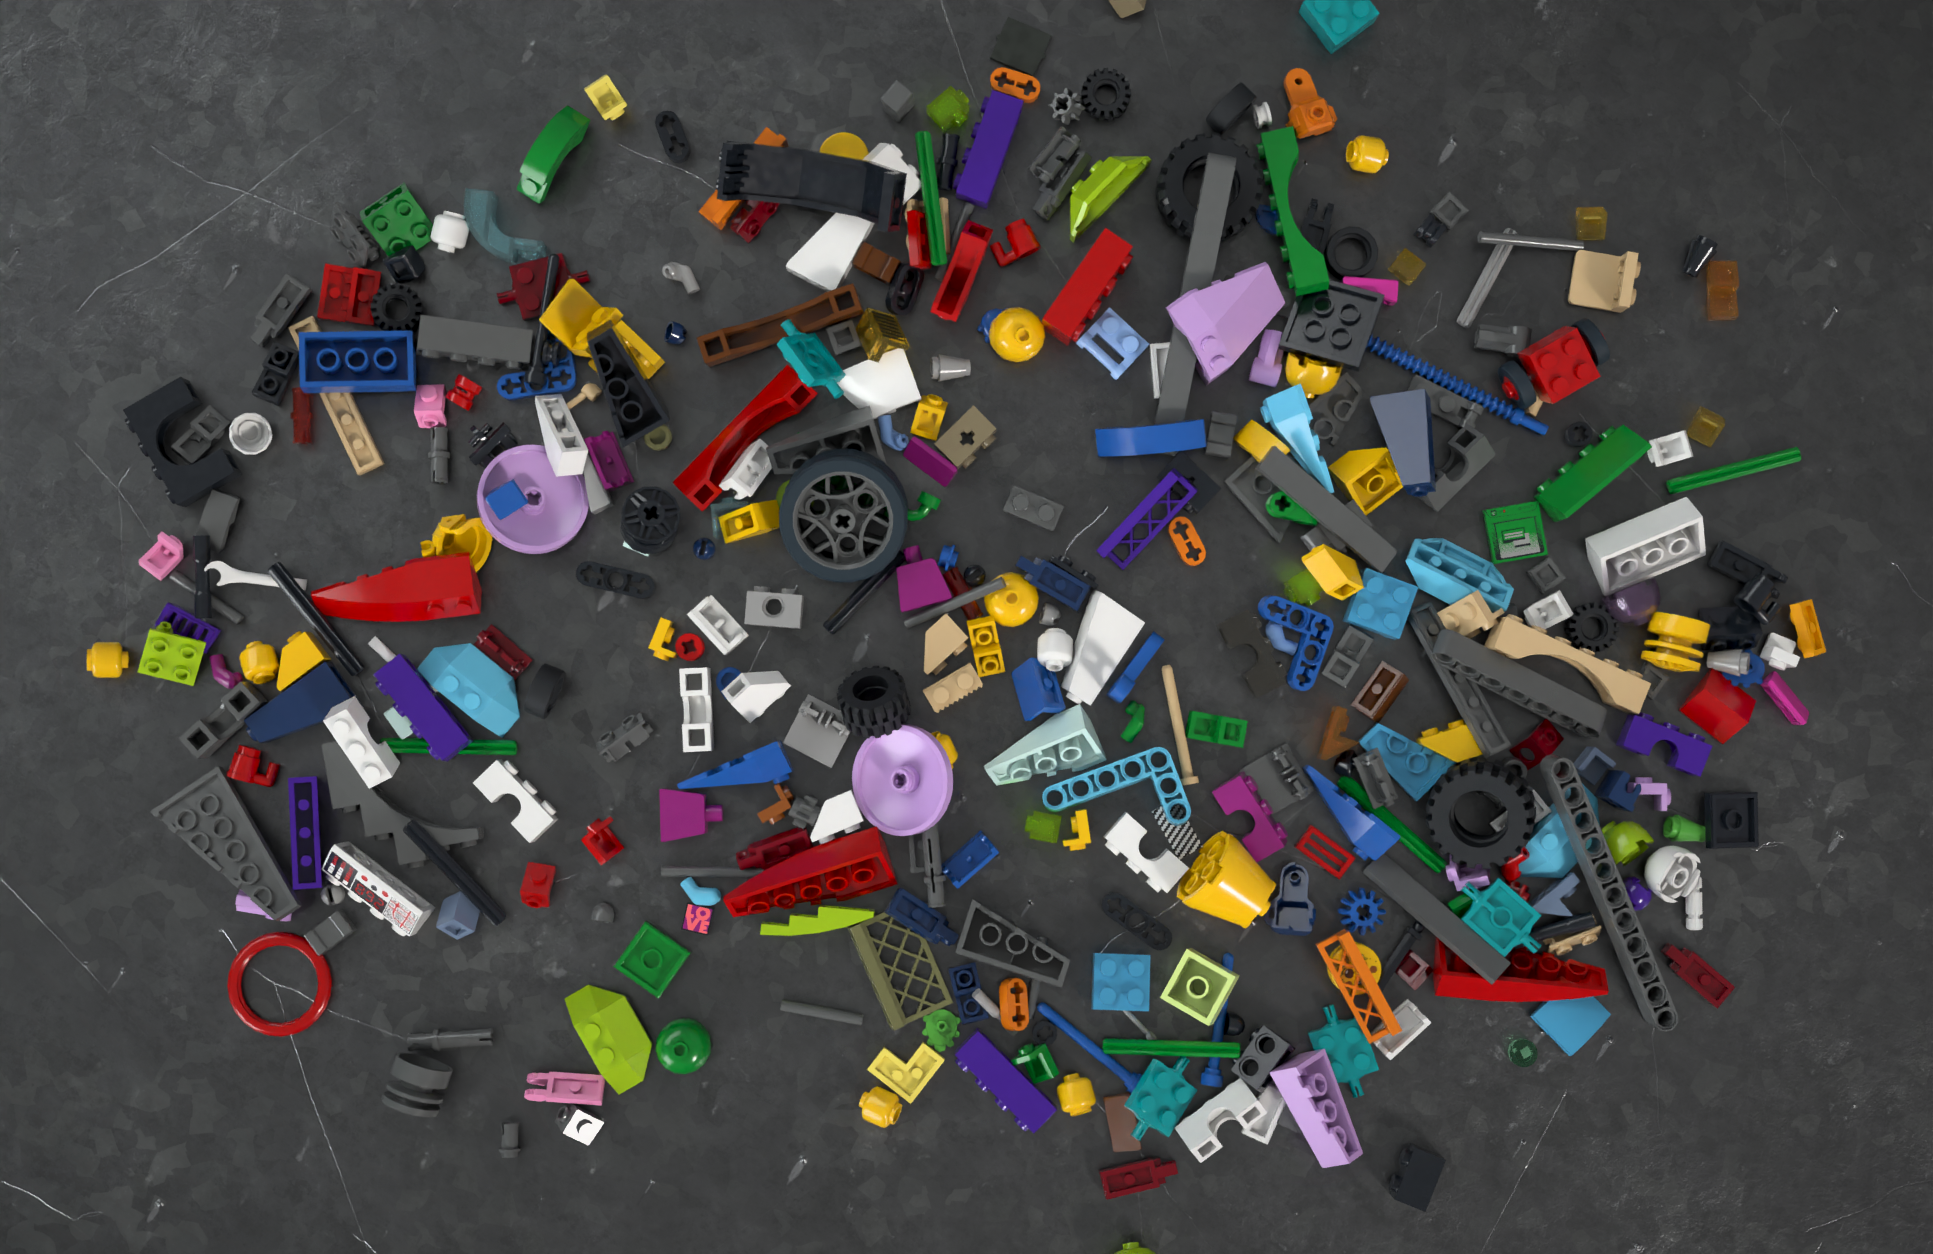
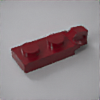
M805 826L804 829L797 827L753 842L747 846L748 848L737 852L736 859L740 870L755 866V868L762 867L765 870L800 852L813 848L814 845L807 827Z
M1669 943L1661 950L1672 961L1669 967L1673 972L1715 1008L1718 1009L1734 990L1735 986L1693 951H1689L1685 947L1682 951H1679Z
M1159 1157L1099 1170L1105 1198L1112 1199L1160 1187V1184L1166 1183L1165 1177L1178 1174L1175 1160L1161 1163Z

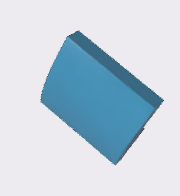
M1592 996L1578 999L1542 1001L1530 1017L1568 1056H1572L1596 1033L1611 1014Z

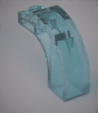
M465 189L464 214L467 225L474 238L491 255L504 262L516 265L519 254H521V258L536 260L538 256L546 257L547 246L543 241L513 238L499 230L496 221L498 196L493 191Z

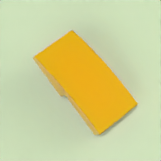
M1252 419L1233 437L1235 443L1251 453L1259 463L1272 446H1276L1285 455L1290 451L1283 442Z
M986 616L966 621L978 676L984 677L1005 672L994 617Z

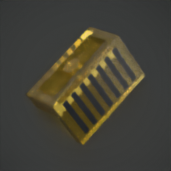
M867 307L855 330L868 359L879 363L888 345L908 350L910 345L896 316Z

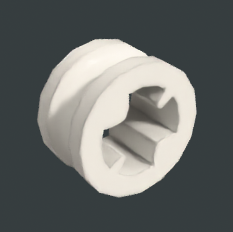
M1262 102L1261 106L1252 105V114L1257 129H1262V126L1265 124L1268 127L1272 126L1271 112L1267 102Z

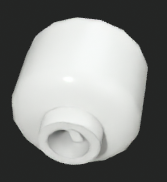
M444 211L443 214L437 215L434 219L431 239L433 242L438 243L439 250L454 253L455 248L461 249L465 247L470 225L465 221L464 215Z
M1059 628L1048 629L1038 638L1037 660L1048 670L1060 671L1072 662L1073 639L1070 635L1066 634L1065 630Z

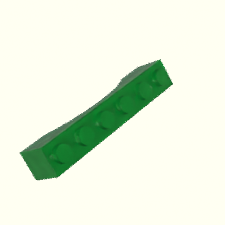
M1291 126L1261 133L1260 143L1256 144L1259 160L1264 159L1266 169H1262L1265 186L1270 185L1272 194L1268 195L1271 211L1276 210L1278 220L1274 221L1277 237L1282 236L1284 246H1280L1283 263L1288 262L1290 272H1286L1289 289L1294 288L1296 296L1327 290L1329 288V277L1324 255L1312 247L1302 236L1289 208L1288 186L1299 158L1294 128Z

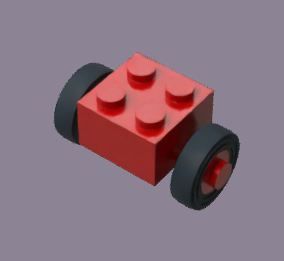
M1583 318L1575 322L1571 327L1563 326L1518 352L1517 354L1527 373L1516 362L1509 361L1498 368V376L1503 391L1518 408L1525 409L1536 402L1535 390L1541 401L1554 404L1601 377L1596 367L1609 360L1610 351L1603 334L1591 320Z

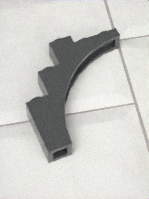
M337 741L322 744L332 808H342V813L358 811V805H360L365 836H374L375 841L392 838L391 832H393L399 865L407 864L408 869L425 866L424 860L429 859L403 832L405 825L413 819L445 851L450 850L449 844L460 843L461 848L477 845V839L484 838L483 827L463 829L442 827L419 820L401 810L381 792L377 785L370 789L368 788Z

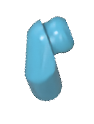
M692 877L686 878L680 884L696 905L711 906L721 899V892L717 888L698 887Z

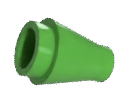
M1676 814L1666 818L1663 825V835L1672 842H1704L1705 826Z

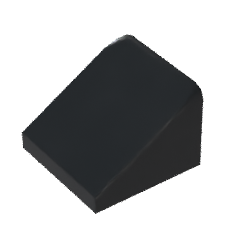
M413 245L407 246L383 259L384 264L396 283L418 278L425 269V264Z

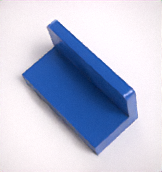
M1029 658L1012 671V679L1025 721H1031L1042 712L1060 713L1066 709L1055 671H1050L1041 665L1037 658Z

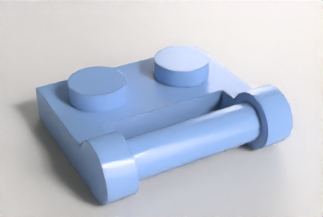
M1110 307L1076 342L1081 349H1087L1111 372L1110 375L1115 380L1149 346V343ZM1096 334L1124 359L1120 364L1115 362L1092 340Z

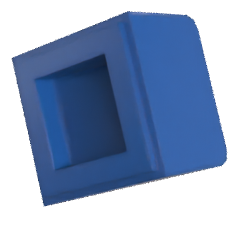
M514 479L492 489L485 497L499 520L506 518L529 502Z

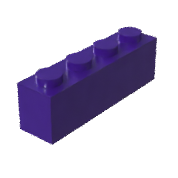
M992 90L990 98L985 96L980 112L984 113L981 123H975L971 138L975 139L972 149L967 147L962 159V163L966 164L963 174L957 173L953 184L957 199L987 209L1022 112L1024 100Z
M399 653L373 674L378 680L375 683L378 689L385 696L389 694L395 701L392 704L394 709L400 716L404 717L406 715L412 722L409 726L419 739L423 737L429 744L427 750L436 760L441 759L448 762L474 741L406 655Z
M317 776L288 778L293 890L322 888Z
M979 1028L955 1050L956 1064L966 1073L970 1070L977 1077L974 1080L976 1084L985 1092L990 1090L996 1096L994 1101L1005 1112L1009 1109L1016 1116L1014 1121L1025 1132L1029 1129L1034 1134L1057 1111V1106L1016 1065H1013L1012 1061Z

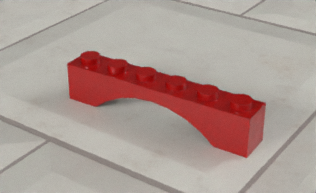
M786 365L672 483L703 512L722 492L723 489L718 485L749 444L774 424L798 414L818 393L812 387H807L799 379L798 373L789 365Z

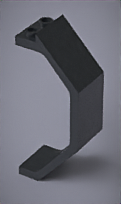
M736 141L723 143L719 154V161L721 163L720 173L716 181L717 199L753 200L792 204L859 217L877 224V230L893 232L900 230L907 173L873 161L807 149Z

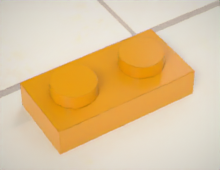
M1812 599L1789 605L1791 609L1790 619L1793 625H1795L1798 635L1797 644L1803 653V657L1809 658L1825 653L1826 649Z

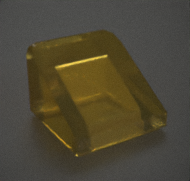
M1603 207L1576 208L1577 240L1605 239L1608 213Z
M1404 248L1388 270L1410 286L1426 266V263Z
M1700 406L1687 431V436L1711 448L1725 426V419Z

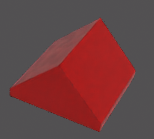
M1710 668L1678 711L1719 743L1724 744L1749 723L1756 700L1738 686H1733L1731 681L1727 680L1719 671Z

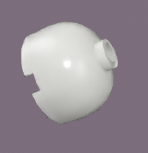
M1679 846L1661 847L1647 859L1644 872L1645 882L1648 888L1665 902H1678L1674 899L1680 895L1685 898L1696 886L1700 877V870L1697 869V862L1700 863V859L1694 853Z

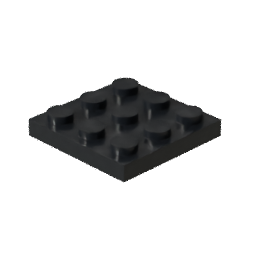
M1329 280V288L1327 290L1297 296L1282 334L1279 349L1359 372L1385 295Z

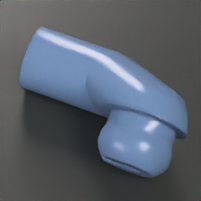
M891 415L879 416L878 424L881 441L894 450H904L909 444L908 436L893 429Z
M1269 621L1266 625L1265 633L1270 646L1293 656L1298 643L1285 638L1283 626Z

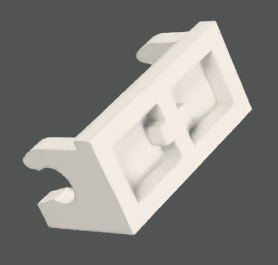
M761 439L750 444L718 486L724 491L730 488L736 490L735 499L740 500L746 496L751 497L772 469L766 451L768 445Z
M712 595L703 599L687 614L726 656L749 636Z
M1408 999L1393 1011L1402 1031L1394 1036L1387 1034L1373 1042L1389 1060H1392L1431 1024L1428 1018ZM1383 1022L1376 1026L1370 1034L1372 1035L1385 1028Z

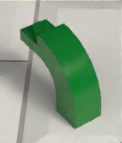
M568 105L560 110L545 126L529 150L519 171L522 173L516 190L538 204L544 201L559 165L566 155L582 142L590 119Z

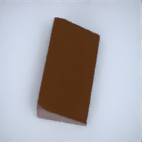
M1382 660L1351 706L1373 722L1379 723L1404 689L1409 679L1404 673Z
M1129 1092L1103 1097L1113 1152L1142 1149L1141 1142L1130 1135L1136 1127L1137 1121L1135 1114L1124 1106L1131 1095Z

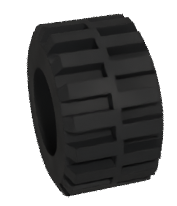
M873 666L872 668L864 667L860 671L852 672L850 677L843 679V684L839 685L837 700L847 730L849 732L853 731V734L856 736L863 735V738H870L871 736L881 738V735L886 734L888 736L892 734L893 730L898 731L902 727L901 724L907 722L908 715L911 713V705L902 675H899V672L895 669L890 670V667L886 666L883 668H879V666Z

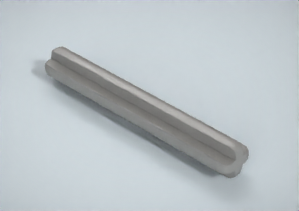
M1506 228L1503 232L1519 235L1518 232L1510 228ZM1496 245L1457 318L1459 325L1465 328H1469L1472 325L1514 245Z

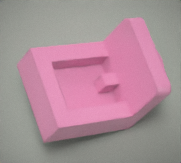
M444 384L417 385L414 413L420 428L446 427L447 421L444 414L446 388Z
M161 531L158 534V542L139 559V565L162 581L184 559L183 545L175 536H168Z

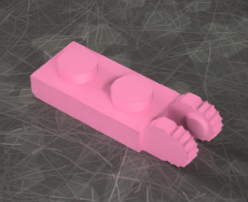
M550 1071L549 1073H529L527 1075L529 1084L547 1085V1089L525 1090L524 1097L527 1100L538 1102L546 1100V1102L602 1106L605 1078L602 1075Z

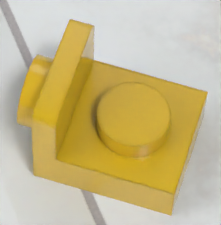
M922 395L910 433L936 441L948 403L937 395Z
M661 617L648 648L655 650L653 656L665 661H669L670 657L677 659L678 654L664 648L665 643L670 644L674 636L675 628H672L674 622Z
M1086 809L1075 810L1076 816L1070 817L1072 832L1078 833L1079 836L1062 840L1063 846H1069L1070 851L1085 849V844L1091 843Z

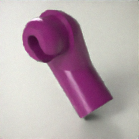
M223 654L209 657L213 677L216 682L227 689H233L239 682H243L241 673H231L226 669Z

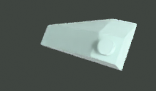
M1079 704L1049 718L987 763L984 768L997 786L1029 780L1035 774L1047 773L1048 777L1056 775V771L1072 768V772L1081 771L1106 761L1107 758L1090 718Z

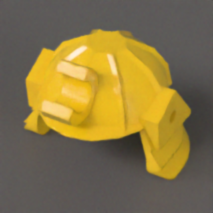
M465 514L442 517L441 522L438 523L437 528L432 534V541L425 540L420 542L423 557L469 552L477 572L489 556L492 535L483 525L481 518L466 520Z

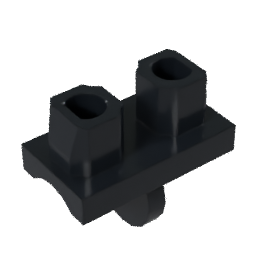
M504 422L488 437L486 435L493 429L488 423L480 430L475 425L470 428L475 435L468 443L475 447L482 441L469 456L470 461L475 466L479 464L486 469L489 463L496 458L490 451L497 444L505 451L517 446L518 442Z

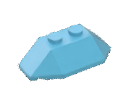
M1444 538L1415 539L1412 543L1406 563L1419 589L1450 605L1479 590L1491 612L1501 608L1504 612L1507 610L1514 588L1506 583L1502 574L1491 562Z
M472 643L433 648L417 668L431 686L473 720L501 738L506 735L520 717L514 677Z
M1582 783L1599 823L1598 799ZM1571 788L1566 790L1565 799L1570 797ZM1554 803L1549 807L1552 812L1534 825L1530 840L1525 847L1530 856L1519 864L1520 877L1563 878L1578 862ZM1581 813L1576 816V824L1581 820ZM1591 838L1586 842V849L1591 846Z

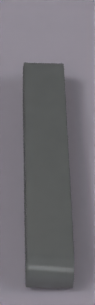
M1445 629L1438 633L1431 654L1432 660L1437 664L1584 738L1597 739L1600 737L1607 710L1603 706L1453 630Z

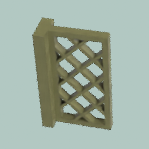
M882 912L873 918L847 927L889 1027L895 1031L904 1027L905 1024L953 1003L926 939L917 933L911 932L908 927L905 930L893 925L894 918L891 916L888 922L882 921V919L889 916ZM875 922L886 925L881 941L872 938L866 926ZM890 927L904 932L899 948L885 943ZM908 934L917 937L921 943L917 955L903 950ZM873 942L879 944L878 950H876ZM883 945L897 951L892 966L881 962L879 955ZM923 950L927 959L921 957ZM901 953L915 958L910 973L896 968ZM919 960L930 964L932 971L928 980L914 975ZM884 967L891 969L888 976ZM894 971L909 976L903 992L894 989L890 983ZM934 976L938 984L932 982ZM912 978L927 983L921 999L907 994ZM930 985L940 988L945 1000L936 1004L925 1001ZM895 992L901 994V998L899 1001L896 997ZM905 996L919 1001L916 1012L905 1017L901 1008ZM923 1003L929 1005V1007L921 1010Z

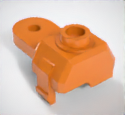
M1301 68L1290 70L1283 82L1291 104L1288 113L1289 122L1285 124L1286 127L1293 126L1295 136L1299 139L1331 131L1337 121L1333 107L1329 106L1324 98L1318 96L1312 78L1306 70Z

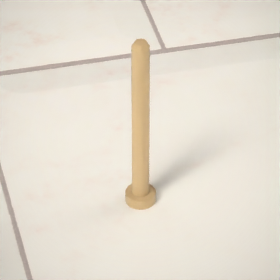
M1170 665L1162 666V675L1183 777L1180 781L1182 786L1199 783L1198 776L1193 775L1173 669Z

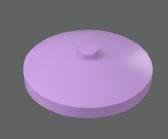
M541 445L517 446L499 454L484 470L477 490L478 513L487 531L502 545L528 554L554 551L571 541L581 529L589 508L584 476L578 474L556 477L547 458L545 446ZM514 479L529 502L506 518L499 520L485 497L492 489Z
M901 724L902 727L898 731L893 730L892 734L888 736L886 734L881 735V738L871 736L864 741L853 764L852 786L858 807L873 826H877L879 830L887 834L908 836L930 829L944 815L952 796L953 772L946 751L932 734L914 725Z

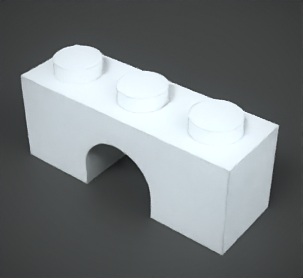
M711 668L679 669L680 695L684 705V723L682 724L683 752L713 751L715 748Z
M353 696L332 707L323 722L370 789L393 777L400 762L386 741L377 744L372 739L367 727L370 718L357 698Z
M502 759L496 760L473 784L491 803L497 802L507 793L515 795L520 801L521 810L511 824L529 843L535 842L558 820L554 815L557 811L547 800L542 802L535 795L538 791L528 780L523 782L516 775L519 771L509 760L505 762Z
M1124 812L1103 836L1108 840L1105 846L1116 856L1120 852L1128 858L1125 864L1137 874L1142 870L1149 877L1146 882L1157 892L1163 889L1168 893L1189 868L1168 849H1165L1157 858H1144L1139 852V842L1147 833V830L1128 813Z
M1239 1078L1237 1081L1229 1084L1216 1097L1205 1102L1191 1116L1185 1117L1175 1127V1130L1193 1155L1202 1163L1223 1147L1217 1138V1130L1223 1122L1236 1120L1240 1122L1244 1129H1247L1267 1112L1244 1081Z

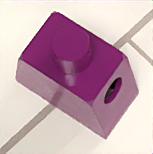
M919 545L903 549L907 565L896 568L901 612L912 611L951 599V593L934 557L923 560Z
M669 788L659 789L661 842L705 834L708 832V822L723 821V805H707V794Z

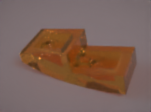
M1709 261L1708 320H1736L1739 316L1736 290L1739 287L1737 261Z

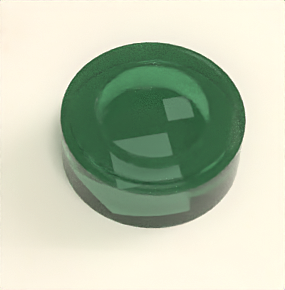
M1519 1038L1509 1045V1059L1517 1066H1531L1537 1059V1048L1531 1041Z

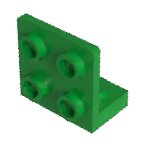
M405 182L359 212L362 222L388 256L411 245L418 250L432 240L433 224L416 202Z

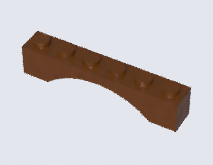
M851 283L779 313L736 326L722 328L699 336L696 339L705 364L712 367L775 345L783 337H789L781 327V324L788 319L791 320L798 331L807 334L864 314V310L856 287Z

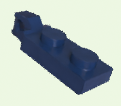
M1020 556L1015 564L1017 568L1027 573L1024 579L1029 584L1078 611L1091 586L1044 559L1041 560L1036 557L1034 562H1031Z
M903 888L897 889L885 911L886 914L934 944H938L940 941L947 946L954 945L959 937L957 933L947 928L949 922L945 920L946 917L933 908H929L927 904Z

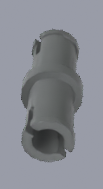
M430 428L431 452H428V459L431 460L430 483L447 484L448 459H450V452H447L448 428Z

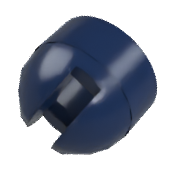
M670 321L665 329L664 341L671 344H681L686 339L682 334H686L687 330L682 324Z
M703 537L695 541L693 552L699 559L708 560L715 554L716 547L712 540ZM702 542H707L704 555H700Z

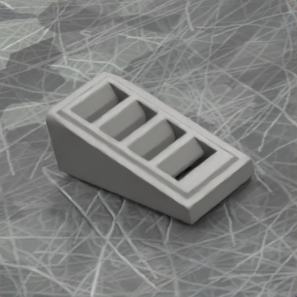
M587 454L583 472L591 513L597 514L614 506L615 503L610 493L605 490L591 456Z

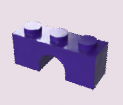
M1642 712L1637 715H1627L1616 746L1641 756H1649L1653 745L1662 740L1668 744L1671 751L1667 764L1668 767L1691 776L1701 777L1712 749V745L1704 743L1705 737L1689 732L1688 736L1679 733V727L1664 722L1663 726L1654 723V717Z

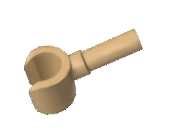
M588 383L566 405L570 410L586 397L593 402L601 395L602 390L596 384Z

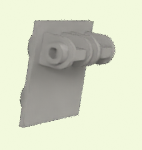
M808 694L800 706L799 713L783 743L832 768L850 732L847 730L846 725H844L840 710Z

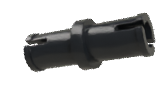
M943 133L940 157H937L936 164L939 165L937 186L938 190L952 191L954 168L958 166L956 155L960 136Z

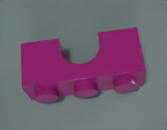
M1242 771L1217 786L1212 793L1226 816L1236 810H1245L1253 816L1255 827L1243 836L1242 841L1253 859L1259 862L1285 847L1288 834L1284 826L1280 822L1276 823L1272 817L1273 810L1269 802L1265 798L1263 800L1260 798L1256 791L1258 786L1251 775L1247 776Z

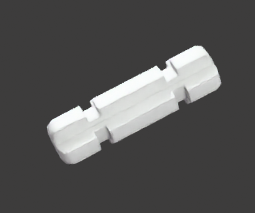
M1699 877L1693 890L1685 897L1686 914H1688L1686 928L1689 930H1701L1703 928V918H1700V915L1703 914L1702 892L1699 890V888H1702L1701 877Z

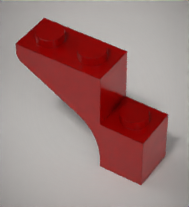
M970 220L967 221L933 302L931 313L937 314L945 320L957 321L969 297L978 268L989 245L993 229Z

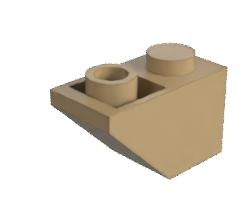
M947 614L943 615L925 634L924 672L927 675L933 672L936 676L948 665L944 661L952 653L957 657L968 646L965 643L968 637Z

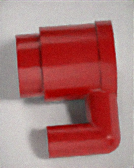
M1019 219L1005 227L1008 234L1007 239L1013 250L1005 253L1000 242L990 245L997 263L1002 267L1016 260L1028 257L1041 249V245L1037 241L1031 226L1027 225L1025 219Z
M239 744L237 752H234L226 776L248 783L272 787L275 783L280 764L269 762L265 775L257 773L261 760L259 758L261 750Z

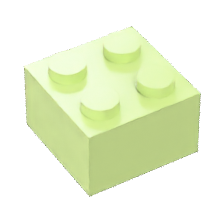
M1188 948L1160 998L1210 1026L1217 1019L1240 975L1193 948Z

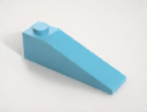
M1298 384L1266 398L1262 402L1263 407H1260L1265 423L1270 422L1271 428L1290 449V452L1306 473L1332 494L1334 489L1325 459L1322 455L1318 456L1317 451L1320 450L1318 435L1315 434L1313 429L1310 430L1309 427L1310 420L1313 417L1302 385Z

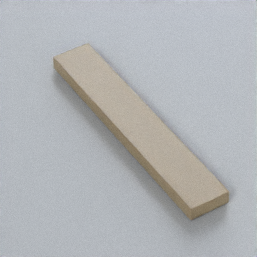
M314 316L288 327L298 350L299 332H322ZM351 392L319 393L357 474L363 475L385 464Z

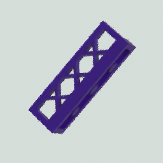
M1173 468L1096 551L1103 558L1108 556L1124 570L1193 497L1198 489ZM1177 480L1190 491L1183 499H1171V487ZM1167 492V499H1160ZM1167 503L1168 515L1164 519H1152V507L1155 504ZM1171 503H1178L1171 511ZM1148 512V519H1141ZM1137 523L1149 524V535L1146 538L1134 539L1133 527ZM1153 523H1159L1153 530ZM1129 532L1130 539H1123ZM1118 543H1130V555L1125 561L1112 551ZM1134 543H1141V544L1134 550Z

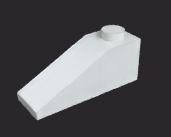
M562 394L535 396V404L547 458L556 477L583 474L588 448Z

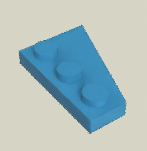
M1376 723L1357 742L1366 752L1378 748L1388 774L1416 802L1436 783L1441 774H1445L1449 767L1456 764L1379 723Z

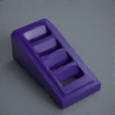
M168 602L154 626L160 625L161 622L170 623L174 614L177 613L171 624L173 634L190 638L188 634L196 623L198 627L191 638L198 640L204 629L209 630L203 640L206 642L203 653L208 654L221 630L201 618H195L194 614L179 605ZM183 619H188L182 631H178Z

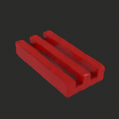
M917 210L907 211L910 266H915V268H920L921 270L931 269L925 213Z
M1309 825L1307 831L1303 833L1299 842L1294 846L1339 880L1356 858L1312 825ZM1313 833L1346 857L1345 863L1310 838L1311 834ZM1307 842L1340 866V870L1336 871L1306 849L1304 844Z

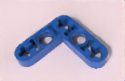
M548 331L547 340H550V337L556 338L555 335ZM558 338L552 340L551 343L555 344L556 341H561ZM567 348V354L564 358L560 359L558 366H553V363L549 362V367L545 368V374L551 373L552 378L561 377L562 372L565 371L567 375L571 376V379L567 380V385H563L561 381L552 382L554 388H550L551 381L547 375L546 386H543L540 390H533L530 384L525 382L524 385L527 390L525 393H523L524 389L522 387L514 388L513 394L504 390V387L508 386L509 380L516 385L523 384L521 378L525 375L524 371L502 376L497 383L498 393L507 400H518L572 390L576 386L578 379L574 354Z
M1272 595L1264 596L1258 603V612L1262 618L1302 633L1287 674V682L1293 689L1309 690L1315 683L1334 627L1333 621L1325 614L1284 598ZM1273 604V606L1284 610L1282 614L1277 612L1270 613L1267 605ZM1297 609L1300 611L1302 618L1300 623L1294 625L1290 621V614ZM1316 622H1321V625L1324 626L1323 631L1315 627ZM1310 636L1320 639V642L1309 640ZM1312 644L1316 649V655L1313 659L1308 660L1304 652L1306 647ZM1302 662L1311 665V667L1305 668V666H1300ZM1302 674V676L1306 677L1305 682H1300L1296 679L1297 675Z
M1153 631L1106 695L1116 703H1121L1135 685V679L1165 639Z

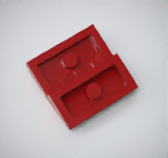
M325 263L317 319L373 326L374 320L371 313V303L374 294L376 295L379 289L381 272Z

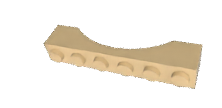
M1507 614V617L1496 618L1499 623L1491 628L1484 645L1485 647L1509 659H1519L1529 655L1540 654L1564 660L1576 667L1590 680L1598 691L1603 703L1625 713H1640L1651 683L1642 679V674L1629 669L1623 671L1618 668L1619 664L1612 660L1604 658L1602 661L1594 657L1595 653L1591 650L1581 647L1578 650L1571 647V641L1558 636L1554 639L1546 635L1547 630L1532 625L1530 628L1522 624L1523 619L1517 616Z

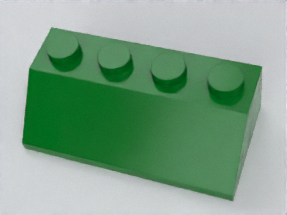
M1625 425L1617 428L1610 426L1599 435L1602 439L1595 446L1590 443L1578 453L1581 457L1576 462L1568 461L1557 470L1560 474L1553 481L1548 478L1536 488L1539 492L1533 498L1539 502V506L1553 522L1566 519L1651 449V444Z

